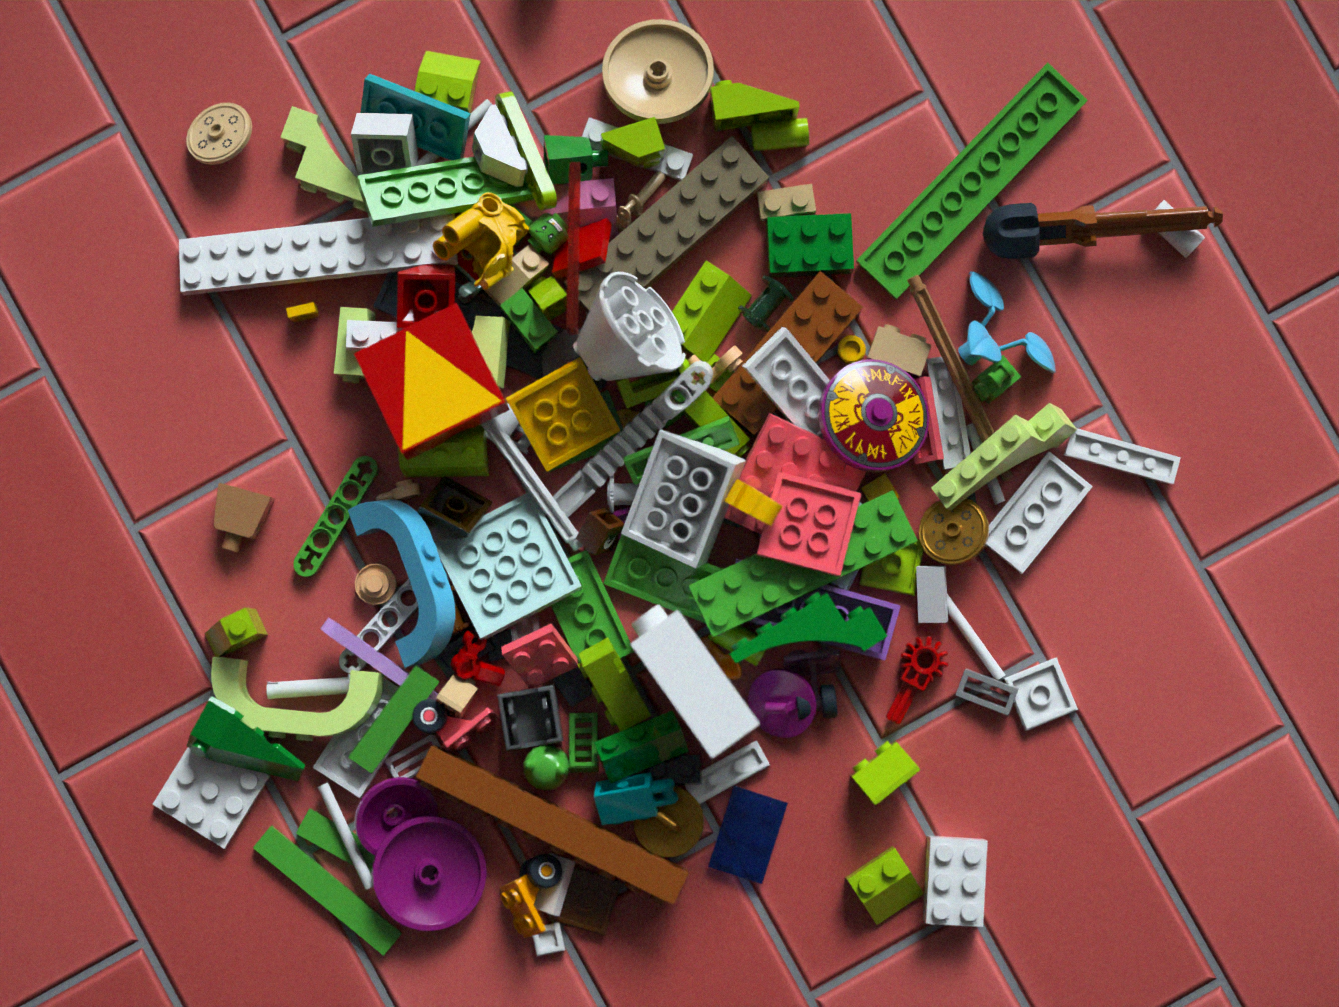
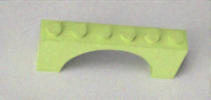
M340 307L334 374L343 377V382L359 383L360 379L366 378L354 355L358 351L346 350L347 320L375 321V313L365 308ZM476 316L472 333L499 388H504L510 321L504 317Z

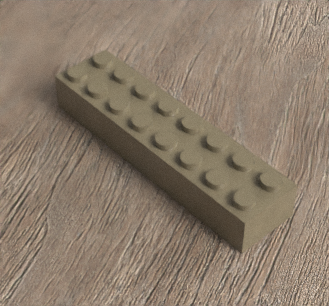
M731 136L609 242L606 262L604 264L573 274L564 282L565 289L587 313H589L603 280L614 272H625L638 278L635 282L647 289L765 187L769 176Z

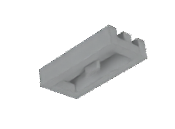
M966 668L956 696L1009 716L1019 688ZM968 677L1011 692V694L1006 696L967 681ZM965 687L997 698L1007 702L1006 707L963 690Z

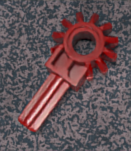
M915 637L917 647L915 648L911 643H906L905 646L911 653L900 654V657L909 659V662L901 664L903 671L899 679L903 683L886 714V718L895 724L902 722L918 689L924 691L928 682H934L932 672L938 677H942L943 673L937 669L938 666L948 667L947 662L940 661L941 657L948 655L947 651L937 653V650L942 645L940 641H937L930 647L932 637H926L924 646L921 638ZM922 652H927L931 656V664L926 668H921L917 663V657Z

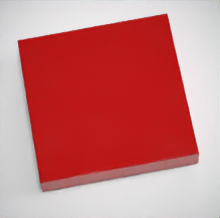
M608 218L567 232L569 236L568 241L555 254L552 273L556 279L606 262L612 227Z

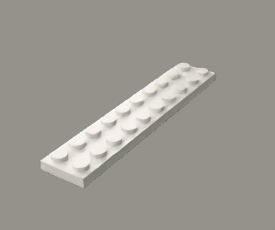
M455 213L372 227L369 218L179 239L180 290L185 296L397 272L420 265H458L457 254L444 261L438 258L433 250V242L443 236V227L455 219Z

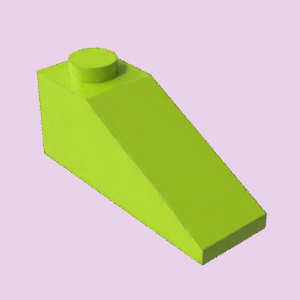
M545 276L540 277L531 284L532 288L528 290L529 295L549 321L570 309L565 291L552 276L547 279Z

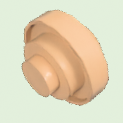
M377 563L369 564L362 568L355 579V590L359 598L372 605H380L389 601L397 588L396 577L392 570L385 565Z

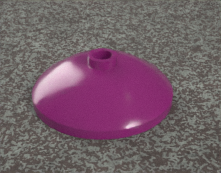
M397 777L382 781L364 795L355 813L357 837L365 849L375 855L384 837L402 822L419 816H438L436 800L427 788L421 786L420 782L414 779ZM395 808L393 813L387 814L389 809Z

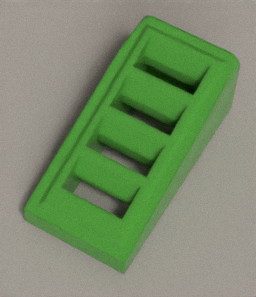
M597 712L569 713V769L571 773L599 772V755L594 742L598 741ZM576 723H592V728H576ZM592 734V739H576V735ZM576 746H592V750L576 751ZM576 758H592V762H576Z

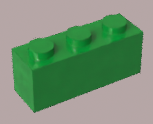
M673 710L594 742L610 783L689 751Z

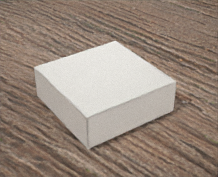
M559 922L544 925L546 931L533 936L537 956L565 951Z

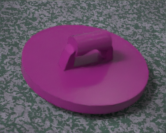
M772 669L766 671L753 682L749 690V710L759 722L758 726L773 736L782 738L797 736L804 732L814 720L816 714L815 694L809 683L802 676L791 670ZM797 696L807 700L811 707L810 715L802 720L798 718Z

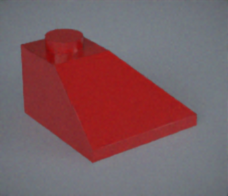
M420 265L398 272L397 328H406L454 304L455 271L453 265Z

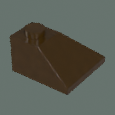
M442 477L419 506L417 513L425 521L433 541L437 543L468 537L493 502L448 477Z

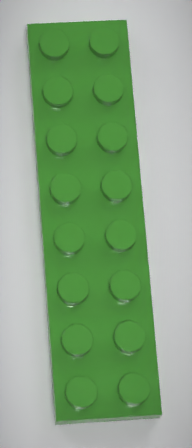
M892 490L858 506L840 577L755 554L688 585V588L712 638L904 549L918 540Z

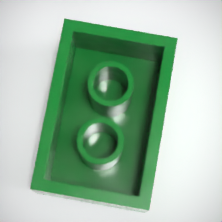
M851 213L767 217L766 233L769 278L816 276L820 271L825 275L853 273L854 255Z

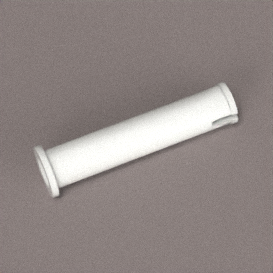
M348 674V677L267 682L268 700L276 698L347 694L350 674Z

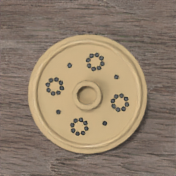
M219 103L205 109L194 119L189 127L186 138L189 152L197 161L208 165L224 163L234 158L244 149L251 137V118L244 108L234 103Z

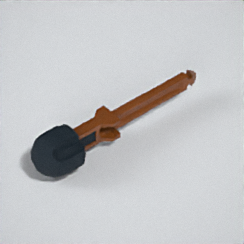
M1033 203L1008 204L996 208L987 216L983 229V238L989 250L1001 258H1033L1038 254L1039 246L1075 243L1084 247L1097 246L1096 238L1207 229L1210 223H1213L1215 228L1223 222V212L1215 206L1213 211H1208L1207 206L1095 213L1094 206L1090 205L1081 206L1074 211L1037 214V208Z

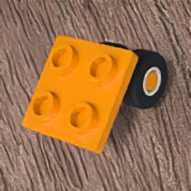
M541 854L528 859L520 868V878L499 887L501 901L507 909H510L514 917V927L519 934H523L524 938L546 931L534 906L538 891L555 886L562 877L561 863L550 854Z

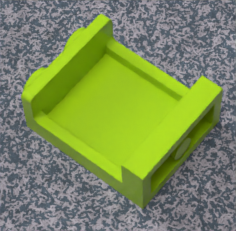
M684 359V362L673 371L651 374L629 382L628 378L615 380L626 408L658 397L689 367L687 359Z

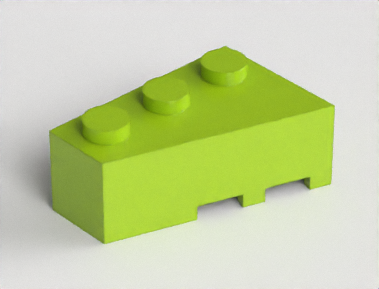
M608 637L578 653L581 662L577 665L584 678L589 677L594 686L591 690L598 703L603 701L608 710L604 713L611 726L617 724L620 731H623L651 716Z

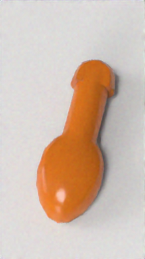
M708 636L702 637L701 643L717 662L724 675L731 680L740 679L742 676L740 663L735 664L730 655L724 654L713 641L708 639Z

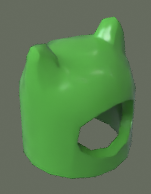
M544 744L533 748L527 754L523 763L524 775L527 781L535 788L541 790H552L559 787L567 779L570 772L567 754L560 747L552 744Z

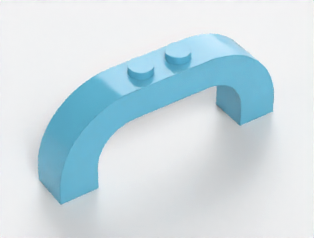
M385 499L365 502L350 508L348 512L357 536L373 534L381 530L386 531L392 536L398 547L417 599L419 617L415 629L409 635L395 641L404 667L407 668L432 660L445 649L452 636L455 624V603L446 572L429 528L417 511L398 500Z

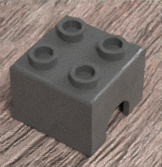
M555 685L497 695L506 751L564 741Z

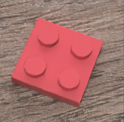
M552 624L501 647L502 655L529 689L577 668L579 663L576 655Z

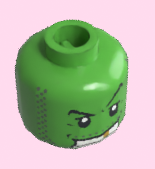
M544 213L529 226L528 233L531 238L528 242L538 253L543 250L547 254H553L568 241L569 236L567 232L570 229L557 213L553 215Z

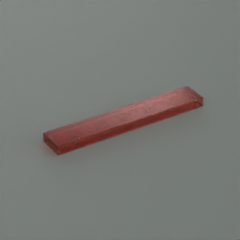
M571 162L569 164L566 325L569 335H579L581 162Z

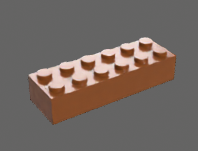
M820 271L712 398L740 428L754 438L761 430L768 414H774L778 408L742 366L782 327L788 329L817 364L858 316L863 306Z

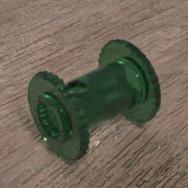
M763 276L762 281H764L766 287L748 309L740 305L738 310L754 327L764 332H769L770 327L766 324V321L784 299L792 303L794 297L780 282L769 276Z

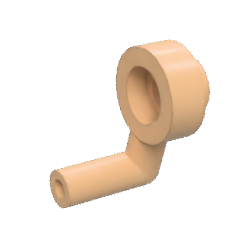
M736 345L727 351L712 368L713 377L710 384L714 383L726 370L732 373L743 362L740 359L743 353ZM695 354L688 359L689 365L700 361ZM703 371L697 373L702 379L704 378L705 373Z
M412 479L395 483L397 488L379 494L376 497V501L385 499L401 501L421 495L419 483L413 484Z

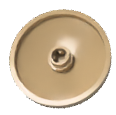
M654 19L636 23L623 30L614 38L603 59L602 75L609 99L623 114L637 121L655 117L657 124H665L689 116L703 104L713 84L714 66L707 44L694 30L675 21Z

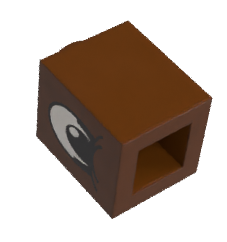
M607 508L591 511L576 539L584 545L585 550L594 555L606 553L613 550L625 523L609 512Z

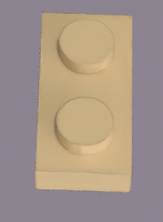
M812 184L757 192L761 221L767 220V217L798 216L816 213Z

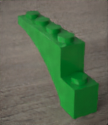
M817 592L804 600L807 605L804 608L796 611L795 607L780 615L783 620L780 623L772 626L769 622L756 630L758 634L756 638L748 641L745 637L731 647L734 651L729 655L736 664L765 649L804 641H830L859 647L861 652H864L888 637L870 607L863 610L859 606L846 614L849 620L845 622L829 595L826 593L821 596Z

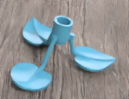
M970 271L968 274H970L969 279L975 297L984 306L988 307L989 311L981 323L972 321L969 324L968 341L958 348L961 358L969 365H973L981 358L998 363L1001 360V351L1023 345L1026 347L1027 354L1035 363L1053 374L1056 373L1053 355L1048 345L1038 335L1028 332L1025 335L1026 339H1020L1000 347L992 339L985 326L994 315L995 309L999 312L1004 309V302L999 290L989 279L981 274Z

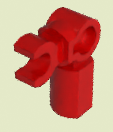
M467 631L463 636V649H460L459 653L451 660V668L463 679L472 677V679L501 686L505 677L504 668L477 660V654L485 648L487 639L481 640L478 637L477 642L472 644L474 635Z

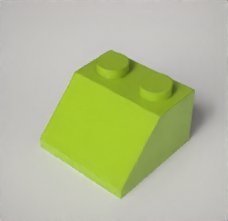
M426 51L418 70L415 92L471 113L481 61Z
M655 117L601 133V147L603 150H607L609 153L636 167L644 165L645 169L659 165L660 160L664 159L665 146Z
M888 741L884 742L875 750L877 755L870 761L864 758L852 768L855 772L850 775L851 778L874 805L920 771V768L895 741L892 744Z
M893 846L845 877L876 925L924 894Z

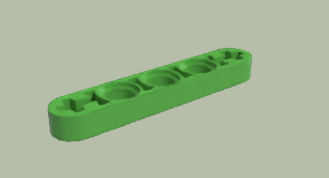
M361 456L352 464L294 559V569L299 575L312 577L320 570L351 519L348 510L361 503L378 475L379 466L373 458ZM369 461L371 462L370 468L373 471L371 474L365 473L361 480L366 482L363 487L360 483L350 478L353 474L358 478L362 471L358 468L361 463L367 464ZM355 485L358 488L359 494L355 500L349 501L344 498L343 491L346 486ZM333 509H341L344 513V519L340 524L334 525L329 521V513ZM318 533H326L329 537V544L325 548H317L314 544L315 536ZM310 546L314 551L322 553V556L319 559L314 555L311 560V564L314 565L313 569H306L303 572V565L300 564V561L302 559L307 560L310 557L311 553L306 551Z

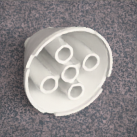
M614 272L603 280L578 339L573 344L575 352L582 357L588 366L590 376L597 381L600 379L612 381L670 372L678 368L685 359L686 354L682 353L681 345L685 343L684 337L672 311L650 286L647 289L643 288L635 282L638 278L629 273Z

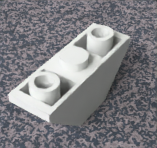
M491 105L474 133L472 153L481 172L513 186H523L525 174L528 172L526 160L524 157H520L518 153L516 139L509 134L505 116L500 115L496 105Z

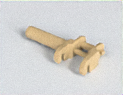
M657 171L637 195H629L628 204L625 207H619L616 216V227L621 232L630 225L631 213L639 217L643 212L644 203L665 180L666 177L662 172Z

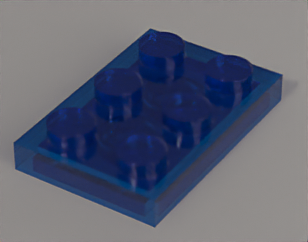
M734 785L708 867L762 884L788 803Z

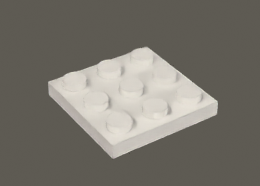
M187 748L153 805L225 849L271 775L211 761L205 757L195 755L190 748Z

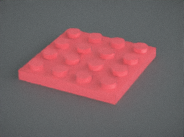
M769 413L746 458L739 480L770 498L772 497L778 472L856 492L866 471L849 466L839 459L829 448L824 438ZM729 504L724 518L762 535L764 522Z

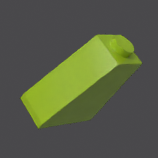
M705 390L683 410L684 416L696 428L728 416ZM730 418L740 445L724 451L737 457H742L749 450L746 444L750 439Z
M247 607L220 619L205 632L215 657H222L268 635L257 610Z

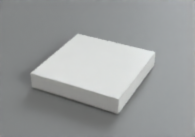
M1057 657L1003 678L1006 684L1019 688L1014 706L1025 731L1078 710Z

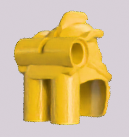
M484 193L472 208L443 227V236L433 242V250L438 258L446 261L462 249H466L483 269L482 276L474 283V286L481 285L482 288L487 290L501 279L510 276L514 271L512 267L513 245L528 233L529 227L525 223L523 216L515 208L503 203L493 193Z

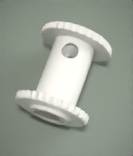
M612 475L607 487L609 512L614 514V505L631 506L639 484L614 483V475Z

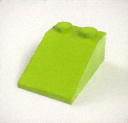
M731 80L716 82L715 86L710 89V104L715 132L749 127L751 123L797 119L799 101L742 83H732Z

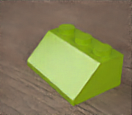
M707 260L672 311L685 341L681 345V349L692 356L695 354L700 361L706 363L710 360L752 296L730 275Z
M482 425L458 432L444 443L410 460H407L402 455L398 447L399 465L405 477L489 476L486 431Z

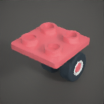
M426 699L415 706L412 719L414 725L420 731L430 735H439L447 749H458L461 751L473 741L471 736L477 731L483 733L494 725L493 718L497 714L493 710L486 708L471 721L451 717L444 704H440L434 699Z

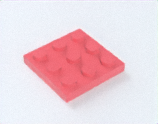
M778 472L771 499L783 507L772 526L764 524L756 555L840 577L861 493Z

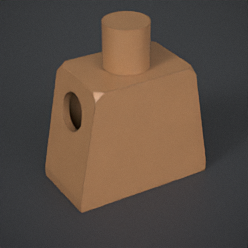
M219 483L214 528L226 532L222 548L238 552L242 537L255 540L275 499Z

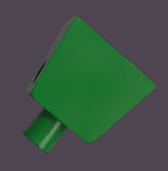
M544 135L543 161L552 184L589 181L593 177V167H608V151L592 150L589 138Z

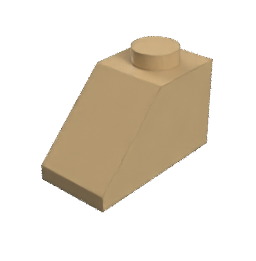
M530 244L513 257L512 267L514 271L511 275L501 279L489 289L484 290L500 307L502 303L521 288L525 291L535 280L542 277L549 264Z
M453 674L436 697V701L444 704V707L450 712L452 717L461 719L477 694L478 688L474 686L476 682L471 678L463 679Z

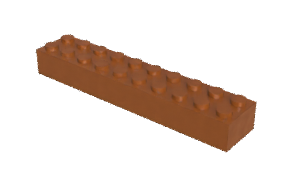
M437 745L430 747L416 775L417 778L421 779V786L434 792L439 788L447 792L445 796L447 799L457 804L465 801L473 805L471 808L473 812L484 817L491 814L498 818L496 823L510 830L516 826L524 830L522 836L534 842L542 839L550 843L548 846L550 850L560 855H563L566 851L575 856L573 861L587 868L592 864L600 868L599 874L613 881L618 877L626 881L625 887L637 893H640L643 889L651 893V900L663 906H666L667 902L674 904L689 874L688 869L662 856L655 855L646 848L444 748L441 751Z

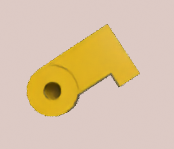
M739 479L735 480L724 500L770 526L774 524L783 507L778 502Z

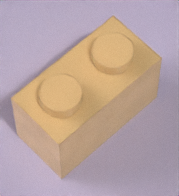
M885 324L884 328L878 326L866 360L874 359L892 363L906 371L912 378L917 379L922 374L931 344L926 343L927 339L917 334H911L909 337L900 334L899 328Z

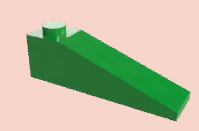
M213 696L210 697L190 733L186 747L190 748L195 755L205 757L211 761L299 781L306 766L303 762L280 744H270L263 736L265 732L260 728L251 729L241 721L244 716L236 709Z

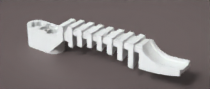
M697 361L691 364L658 397L654 398L653 402L649 403L642 413L639 412L633 421L624 427L622 432L619 431L613 440H610L604 446L603 450L600 449L594 458L584 465L583 469L580 468L552 496L567 518L595 493L598 486L601 487L606 482L608 475L611 477L616 472L618 466L621 467L624 464L623 457L635 453L638 447L641 448L648 438L651 439L656 434L657 429L661 430L669 419L671 420L688 407L710 385L713 370L708 363ZM703 371L705 373L704 381L702 379L696 381L694 379L695 372L700 373ZM675 389L684 391L686 400L681 402L674 400L671 392Z

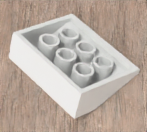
M660 430L621 534L694 568L704 565L708 561L729 503L724 500L735 480L740 478L746 460L722 449Z

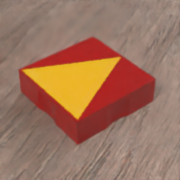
M457 303L354 353L402 455L407 460L444 443L458 432L479 426L510 410Z

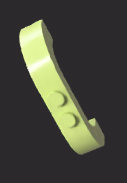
M213 657L211 680L216 699L240 712L244 716L241 721L250 728L258 727L261 730L269 731L268 737L285 738L286 733H294L297 740L313 741V736L330 737L346 734L358 728L369 719L378 706L383 692L384 674L351 670L347 696L332 711L315 713L266 708L257 704L248 693L246 687L248 661Z

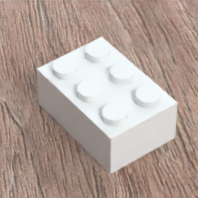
M927 836L923 921L926 924L983 927L987 840Z

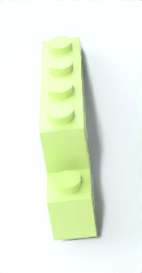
M292 106L281 134V139L287 144L286 148L294 152L302 153V150H305L295 176L298 183L301 184L300 188L311 193H316L317 190L327 193V198L342 203L343 199L353 202V207L367 212L357 185V177L339 160L329 146L320 128L322 122L320 117Z
M1048 403L1029 421L1014 415L931 488L946 509L952 510L979 488L1015 465L1048 449L1057 448L1077 429L1063 410L1051 403Z

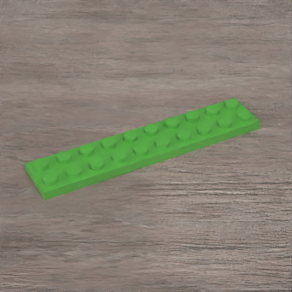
M1047 62L856 260V263L896 300L910 286L907 279L915 275L920 276L1088 100Z

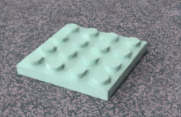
M530 492L484 515L468 537L435 543L438 555L481 640L484 638L488 639L583 589L543 510Z

